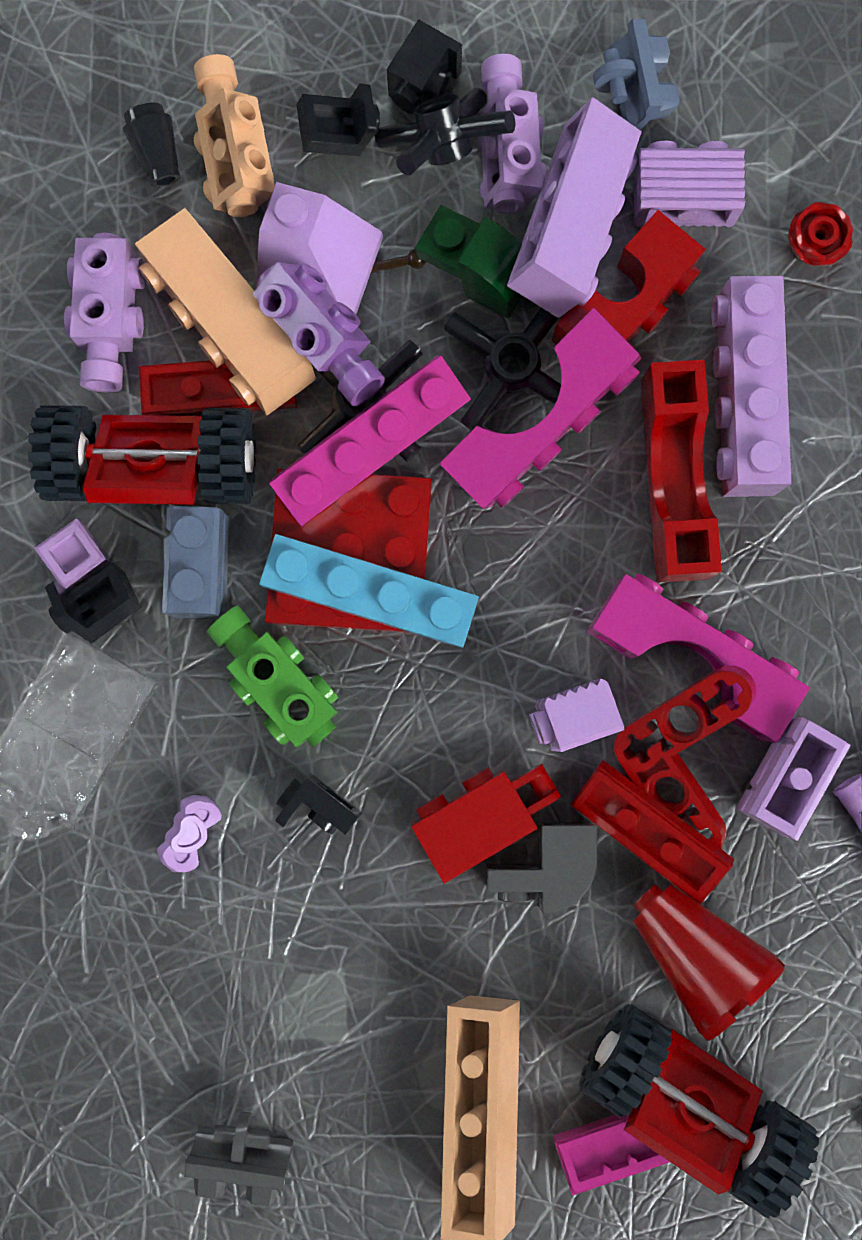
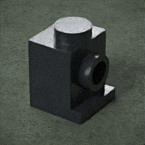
M418 19L386 69L388 96L391 97L401 110L414 114V109L421 103L444 95L451 77L457 79L461 73L462 44Z

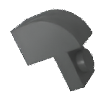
M538 822V864H486L487 891L498 892V900L505 902L529 901L530 892H538V907L543 915L558 913L573 906L586 894L595 876L597 867V826L591 822Z

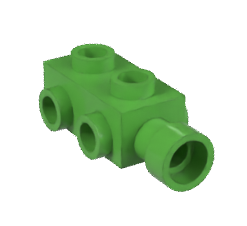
M238 605L231 608L206 631L220 649L226 647L236 658L227 666L228 670L234 675L229 685L248 706L256 701L269 717L263 724L281 745L284 746L287 742L291 741L297 748L307 740L314 748L337 728L331 721V718L338 713L332 703L339 696L319 674L310 680L297 665L305 657L285 635L276 641L270 633L266 632L259 638L251 629L250 624L252 621ZM263 659L271 661L274 667L272 676L266 680L259 679L255 674L256 664ZM297 699L304 700L309 706V713L303 720L294 719L289 712L291 703Z

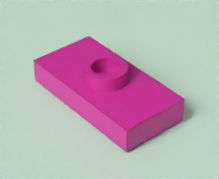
M612 1115L553 1135L572 1196L669 1163V1161L623 1130L629 1115L626 1117L623 1115L622 1118Z

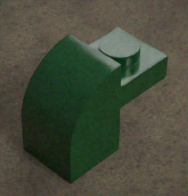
M440 205L415 247L417 257L461 279L465 297L508 319L522 297L521 294L507 286L518 253L522 247L521 242L506 229L486 217L482 219L481 223H478Z

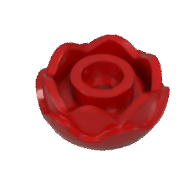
M815 202L793 217L788 231L789 245L795 256L805 264L828 266L834 264L849 252L853 243L851 238L853 226L849 216L839 206ZM816 233L822 234V235H823V239H822V240H819V239L816 237L815 234H816Z

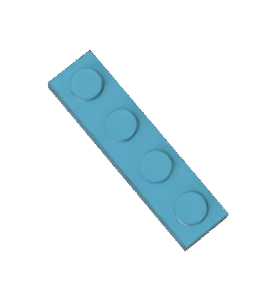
M275 534L259 583L264 588L462 649L479 596L278 534Z

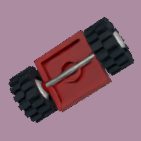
M41 405L40 408L35 410L36 417H32L30 425L33 433H29L28 442L32 444V452H28L29 462H33L30 475L31 479H36L34 489L36 493H39L41 500L194 505L199 481L202 482L200 490L202 496H204L205 503L249 504L252 501L254 493L253 483H255L256 476L254 472V466H256L254 454L256 440H254L253 416L249 408H205L202 416L102 415L97 437L94 435L97 428L95 422H92L93 415L86 406Z
M633 1004L626 1005L623 1011L620 1009L615 1015L614 1022L609 1021L605 1027L606 1032L603 1036L600 1035L595 1042L597 1044L595 1050L590 1051L587 1058L589 1063L583 1067L581 1073L583 1077L579 1081L580 1091L620 1118L623 1115L625 1117L629 1115L623 1129L624 1131L716 1194L729 1192L766 1218L770 1216L775 1218L780 1215L781 1208L786 1211L792 1206L791 1197L793 1195L797 1198L803 1191V1188L800 1186L803 1179L809 1180L813 1172L809 1169V1165L817 1160L818 1152L814 1150L819 1145V1137L816 1136L817 1130L776 1101L772 1102L769 1100L765 1102L764 1106L759 1105L763 1090L673 1029H668Z

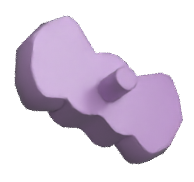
M191 795L181 800L180 811L174 817L173 827L166 833L165 842L157 848L160 862L172 872H188L199 865L197 849L203 846L207 840L206 829L221 820L222 815L219 807L208 796Z

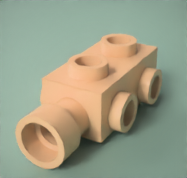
M220 54L208 55L199 59L194 65L197 88L200 93L204 94L206 102L195 113L198 131L194 135V145L204 158L207 179L203 183V191L207 199L213 204L215 210L228 212L233 217H246L254 214L261 204L271 198L275 187L258 100L255 96L234 91L238 85L234 61L230 57Z

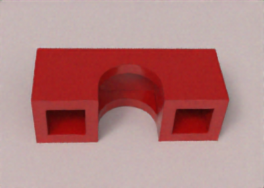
M657 210L624 247L617 268L633 281L637 296L628 301L615 302L608 300L595 290L587 303L582 306L577 304L556 324L552 342L557 345L595 308L635 349L636 347L630 342L641 329L647 334H650L669 311L663 305L674 292L682 297L701 275L702 271L696 266L706 249L661 211Z

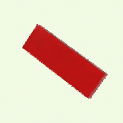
M210 360L138 366L142 415L202 416L205 408H249L250 412L263 411L255 401L247 406L229 382V379L234 375L224 363L218 368ZM296 395L276 410L297 408Z
M602 760L569 804L700 904L733 866L735 860L733 857L604 760Z

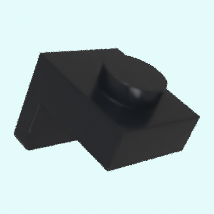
M359 83L350 98L302 94L296 104L303 152L360 156L370 140L378 133L380 112L378 106L373 103L370 84Z
M114 563L107 566L72 593L54 580L45 586L52 604L48 611L54 623L63 632L69 634L73 631L90 644L141 608L125 572Z

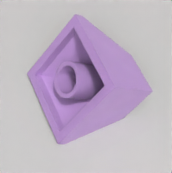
M276 182L259 229L256 289L260 276L277 262L300 266L307 264L316 269L327 282L325 289L334 300L343 303L357 314L383 239V233L326 195ZM275 304L276 308H279L280 305H281V304Z

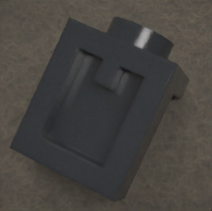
M312 775L303 784L295 778L282 793L276 805L283 810L275 822L285 827L292 821L301 807L306 804L312 809L308 817L316 825L330 834H334L338 829L346 835L362 812L316 776Z

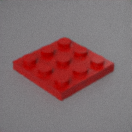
M277 468V474L284 469ZM371 474L303 526L298 523L275 492L271 546L275 534L425 580L432 478ZM271 589L267 591L265 616L267 624L410 633Z

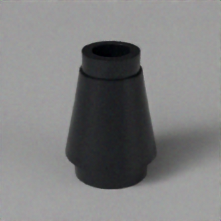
M155 102L144 103L130 108L124 114L126 125L123 127V132L146 175L149 177L151 185L153 187H163L177 182L181 177L178 170L171 115L165 113L162 104Z

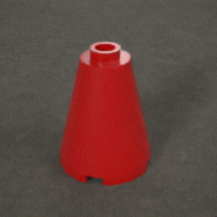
M654 884L633 905L640 913L633 920L634 925L697 1031L708 1042L737 1020L734 1016L747 1005L751 1007L774 984L785 969V965L777 955L672 884L664 891L657 884Z

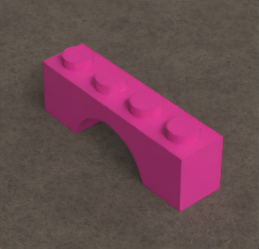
M595 308L554 347L561 368V388L554 407L540 423L528 430L514 434H503L486 427L476 426L439 463L482 509L490 508L495 503L501 508L506 506L524 488L519 479L532 466L541 471L561 452L562 449L556 443L571 428L577 434L580 433L601 412L595 404L609 390L617 396L639 375L640 372L634 366L641 360L640 354Z
M625 574L620 578L586 632L628 659L638 657L656 645L674 644L689 648L701 655L709 663L713 671L726 665L745 669L754 679L756 696L750 708L742 716L732 721V723L762 742L778 743L811 688L796 679L799 671L778 658L771 657L768 662L751 651L754 644L741 634L729 629L721 633L706 623L709 618L708 615L699 608L684 601H681L678 606L661 596L664 589L652 579L641 574H636L634 578ZM720 680L722 685L720 689V702L730 698L735 704H738L737 696L742 691L741 686L738 683L728 686L724 680Z

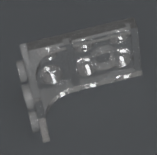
M64 632L0 737V816L6 819L4 827L12 834L28 841H34L36 837L47 838L74 830L159 686V683L78 636Z

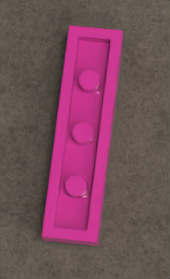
M436 355L270 479L268 483L298 523L303 526L470 401L471 398L443 357Z

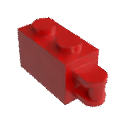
M542 763L511 781L505 771L501 770L493 775L490 768L487 767L464 780L462 785L466 791L447 802L445 796L441 794L416 809L420 818L412 822L411 828L444 884L538 829L531 815L561 797ZM529 782L538 799L525 806L516 789Z

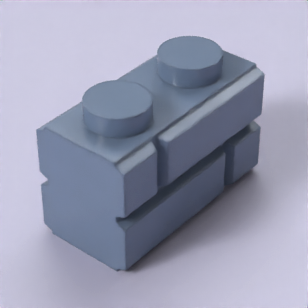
M167 507L166 530L170 532V535L165 537L163 614L180 619H219L226 613L230 517L221 508Z

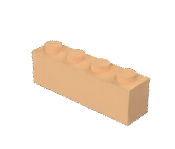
M186 208L134 243L144 261V264L139 266L138 269L146 282L156 294L162 290L167 292L173 300L168 306L185 330H189L194 326L202 335L203 339L198 341L200 347L215 367L218 368L224 363L234 376L229 379V382L247 406L255 401L263 412L269 415L316 380L312 363L306 356L299 355L294 350L289 336L272 317L266 316L261 311L258 300L253 296L254 290Z
M469 995L447 1006L440 1240H503L515 1227L520 1029L519 1000Z

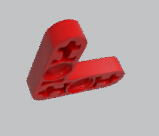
M730 665L716 669L634 719L617 735L614 742L616 757L632 782L675 815L682 814L690 804H694L696 808H694L689 816L690 819L686 814L681 819L691 827H693L694 823L699 830L708 828L712 832L709 840L719 848L722 847L726 839L725 823L678 753L739 718L753 703L756 696V684L753 677L745 669ZM720 680H724L728 686L736 683L741 686L742 691L737 696L738 704H735L732 699L728 698L716 704L711 711L709 710L705 702L714 697L721 689ZM701 692L702 699L695 693ZM687 706L691 708L698 717L697 729L689 733L677 730L670 720V712L673 707ZM711 713H712L714 716H716L717 718H716V719H712ZM659 728L663 737L656 740L647 750L648 757L642 750L634 753L630 749L629 745L634 741V736L641 740ZM663 777H672L678 780L684 788V798L678 802L664 800L657 791V781Z

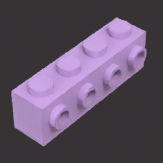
M594 97L583 105L563 126L543 183V188L540 191L522 242V247L507 284L509 288L558 318L577 304L582 306L587 303L595 292L598 285V278L595 276L599 261L604 257L612 242V236L608 233L613 219L618 215L625 201V195L622 194L626 179L631 175L638 161L635 150L642 131Z
M730 276L719 295L714 296L711 309L712 325L717 327L718 346H716L713 356L714 376L719 378V397L715 404V424L717 429H721V448L718 450L716 461L717 476L719 480H722L723 497L775 496L791 485L783 276Z

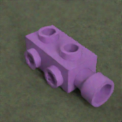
M277 262L274 266L268 268L258 279V287L253 293V296L259 302L261 311L277 322L292 340L293 348L299 355L306 356L318 371H330L339 381V391L352 406L361 405L372 398L384 384L385 377L370 360L363 361L359 356L371 341L358 327L361 324L358 316L349 307L334 300L325 289L327 287L325 278L310 265L302 264L300 266ZM275 304H281L278 310ZM309 338L315 342L312 348L308 345Z

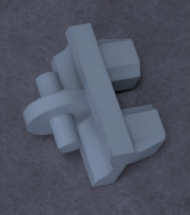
M632 19L628 23L629 29L626 35L612 43L608 50L603 53L605 64L595 70L593 81L597 91L611 93L613 103L620 105L622 118L641 130L650 120L667 118L677 108L680 99L676 84L672 82H658L657 73H660L668 64L670 50L667 37L649 35L646 19Z

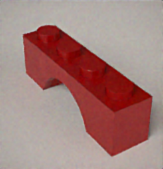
M705 359L651 363L641 379V394L656 583L708 580L722 572L718 518L713 514L708 502L703 468L704 432L709 414Z

